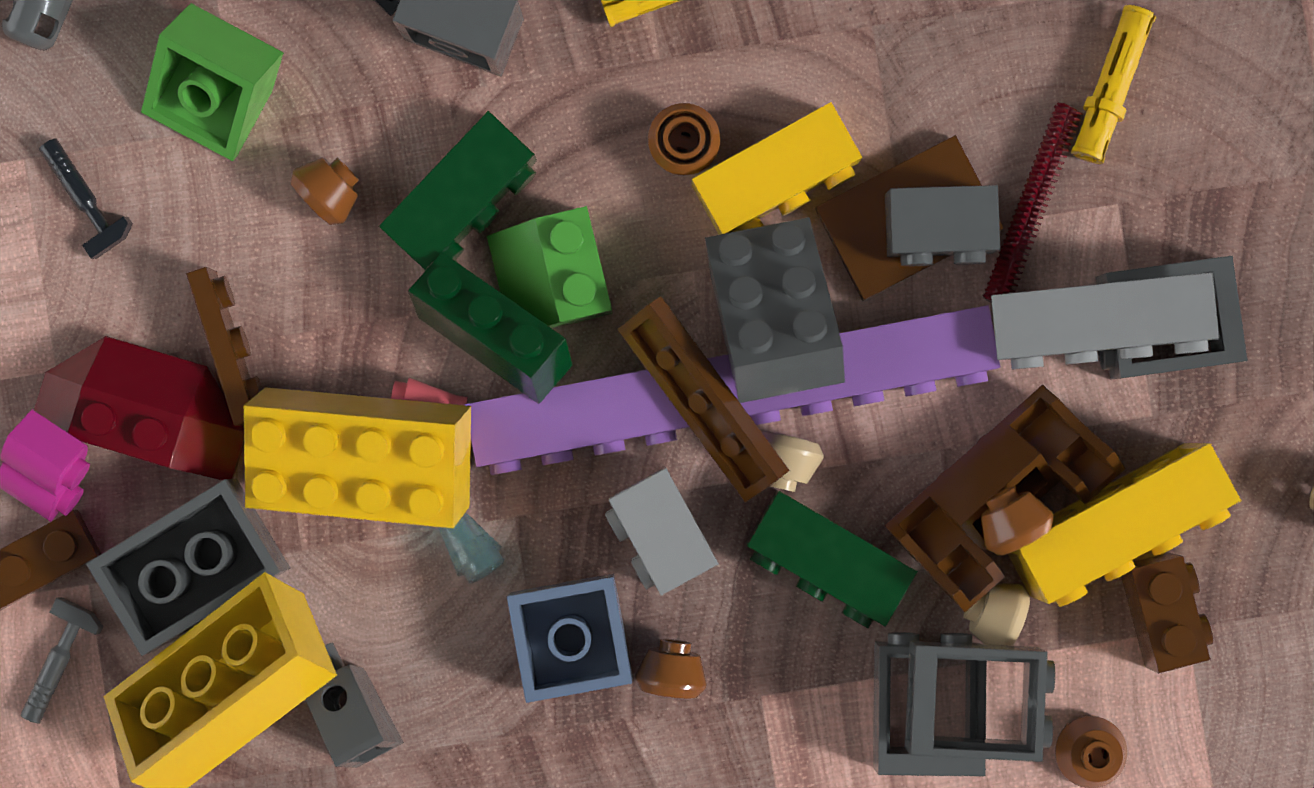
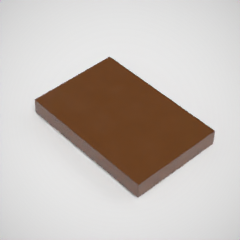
M956 135L815 207L862 301L932 266H901L900 257H887L885 194L890 189L982 186ZM999 219V229L1002 230L1004 227ZM951 255L933 256V265Z

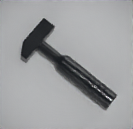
M57 138L41 145L39 151L52 168V171L56 174V177L78 210L86 213L99 234L82 246L91 259L99 258L127 238L133 223L129 217L123 216L112 225H109L97 207L96 197Z

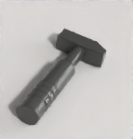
M63 597L56 598L49 613L68 623L58 645L51 648L20 714L22 718L39 724L45 714L52 695L71 658L70 648L79 629L82 628L96 635L100 634L104 627L94 612Z

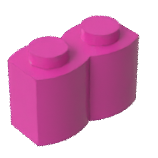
M31 410L9 433L1 451V461L3 463L0 467V489L50 522L59 512L66 516L73 510L84 492V489L79 487V483L83 480L90 467V463L85 461L88 446L36 411Z

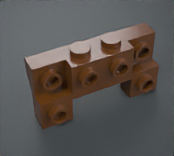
M1041 385L989 433L983 435L950 468L944 470L931 485L890 520L885 527L896 541L927 571L934 582L966 612L1005 577L995 562L983 551L986 547L981 514L989 509L985 502L989 497L1006 488L1015 486L1018 493L1029 491L1039 500L1060 481L1086 505L1125 470V467L1113 449L1088 429L1057 396L1044 385Z

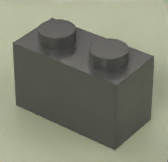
M998 185L894 188L885 194L887 257H900L901 266L933 265V256L954 255V264L956 265L986 263V254H993L1000 250Z

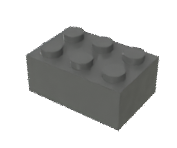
M810 217L706 237L710 277L738 401L740 403L845 383L843 345Z
M237 479L221 481L86 564L141 656L156 651L189 631L264 572L276 578L290 569L289 564L257 511L252 508H245V492Z

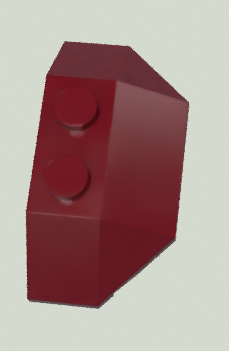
M108 336L101 338L46 371L34 407V411L81 442L171 469L218 480L234 479L244 446V426H234L224 392L209 366Z

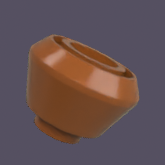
M678 103L663 109L654 118L648 133V146L655 162L665 171L675 175H693L706 169L715 159L720 146V132L716 121L705 109L690 103ZM681 134H686V135L690 136V138H689V137H685V136H681ZM677 148L685 149L686 152H679Z
M321 157L295 168L292 172L290 182L292 187L307 205L329 225L343 224L358 197V193L353 186L359 179L338 157L331 164L324 157Z
M1015 486L1006 488L989 497L985 501L989 509L981 514L985 547L987 550L998 555L1011 553L1036 541L1051 530L1053 513L1029 491L1018 493Z
M660 639L659 647L649 648L635 674V680L639 688L643 692L664 697L697 698L706 689L707 683L700 655L691 652L692 643L675 639Z
M1084 716L1071 721L1060 732L1055 745V758L1061 773L1069 781L1084 788H1100L1113 782L1123 771L1127 760V744L1121 731L1110 721L1097 716Z

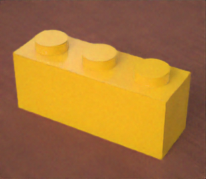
M830 102L692 179L691 186L717 233L721 235L762 227L764 225L760 218L776 209H779L782 216L798 209L810 201L806 192L825 183L828 190L845 183L856 176L852 167L860 162L862 155L834 105Z

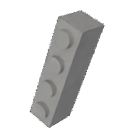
M1213 273L991 295L997 360L1011 359L1012 370L1044 367L1043 356L1065 354V364L1098 362L1097 351L1119 349L1120 359L1153 356L1152 346L1174 344L1175 354L1209 351L1208 340L1219 339Z

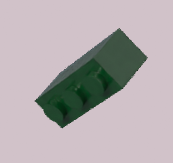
M487 111L379 227L425 271L442 252L456 261L464 251V248L459 243L472 229L478 233L485 230L500 213V210L495 205L510 190L514 195H517L534 178L537 172L531 167L537 162V158L490 111Z
M443 252L408 290L420 320L538 404L542 402L573 366L565 337Z
M779 490L775 491L745 543L746 546L755 550L750 558L751 561L775 575H778L781 568L784 567L800 577L796 587L821 602L824 601L827 594L837 598L846 604L841 613L868 629L873 620L884 627L887 626L918 572Z

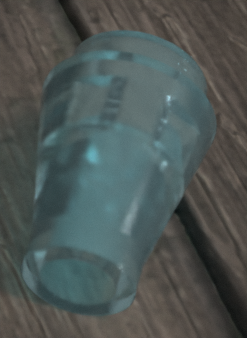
M465 512L454 528L438 527L457 576L464 575L469 584L486 577L504 562V558L499 552L502 546L467 512Z

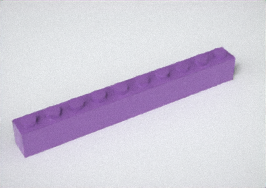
M989 305L840 333L843 345L845 383L740 404L754 423L759 425L780 421L779 410L800 406L801 415L807 416L833 411L831 400L852 396L853 406L885 401L883 390L904 387L905 397L937 391L935 380L955 377L957 387L988 381V370L1001 368L1000 361L997 360L995 335ZM728 354L707 358L737 398ZM648 370L554 387L540 404L524 393L464 404L471 406V442L476 467L489 465L490 475L522 470L520 459L541 455L542 465L574 460L572 449L592 445L594 456L626 450L624 439L645 436L646 446L677 440L676 430L689 427Z

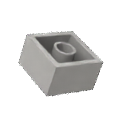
M666 467L609 498L613 508L607 511L605 516L618 540L621 542L630 538L638 555L631 558V563L646 590L655 585L662 596L718 565L714 554Z

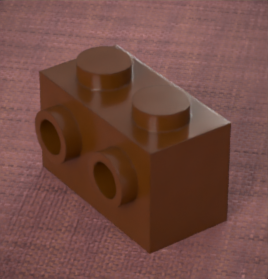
M1165 553L1134 561L1133 563L1136 567L1121 576L1145 667L1157 673H1163L1211 660L1207 646L1213 644V633L1206 615L1198 613L1194 594L1200 592V586L1192 563H1185L1182 555Z

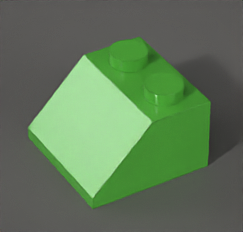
M190 3L159 34L141 113L233 161L238 156L273 91L284 52Z
M587 206L535 218L487 236L500 293L550 328L613 314Z

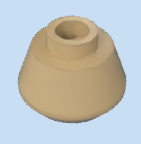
M762 432L790 470L778 481L770 485V487L795 492L797 482L807 484L823 460L824 455L820 445L796 437Z
M998 583L968 611L964 612L963 617L970 620L969 631L983 644L1013 646L1025 623L1030 605V597L1020 584Z

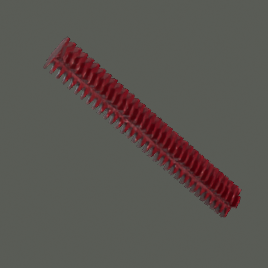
M1057 102V105L1054 106L1055 111H1052V117L1049 119L1051 124H1047L1046 136L1042 137L1043 142H1040L1041 148H1038L1039 154H1036V160L1033 161L1034 166H1031L1032 170L1029 172V178L1026 179L1027 184L1024 185L1025 189L1022 190V197L1020 196L1019 198L1020 203H1017L1018 209H1015V215L1012 216L1013 221H1010L1011 226L1008 227L1009 231L1005 234L1006 239L1003 240L1004 244L1001 245L1002 249L999 251V257L996 258L997 262L994 263L995 268L991 271L992 276L989 277L991 280L987 282L986 292L982 295L990 303H992L991 295L1016 292L1011 287H1018L1014 280H1020L1021 278H1018L1016 274H1023L1018 269L1025 268L1021 264V262H1027L1023 256L1030 255L1025 250H1032L1028 246V243L1034 244L1030 237H1037L1032 232L1039 231V229L1035 228V225L1042 224L1037 222V219L1044 218L1039 215L1040 213H1046L1041 208L1048 207L1044 201L1051 200L1046 195H1053L1048 190L1049 188L1055 189L1051 182L1057 183L1058 180L1053 179V177L1060 176L1055 171L1062 170V168L1058 167V164L1062 165L1065 162L1061 161L1060 158H1067L1062 153L1069 152L1065 146L1072 145L1067 140L1074 139L1069 135L1076 134V131L1071 129L1072 127L1078 128L1074 121H1081L1076 116H1081L1083 113L1065 103Z

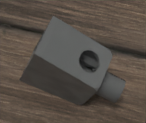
M329 643L325 647L337 676L305 700L335 767L358 768L404 742L364 668L350 664L344 666L334 643ZM346 690L347 702L341 709L339 698L342 692Z

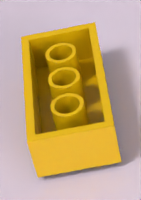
M265 387L244 405L245 508L454 528L470 507L471 406Z
M1184 443L1109 483L1086 505L1079 499L1053 513L1052 528L1048 533L1036 541L1008 553V556L1032 598L1047 604L1056 602L1059 607H1062L1086 595L1088 591L1084 585L1104 576L1106 581H1111L1133 570L1136 566L1132 560L1149 551H1152L1153 555L1157 556L1180 545L1183 542L1180 534L1190 528L1199 525L1201 530H1206L1225 521L1231 516L1228 508L1241 502V499L1211 443Z
M264 572L103 697L130 781L145 788H189L336 677L337 674L304 593Z

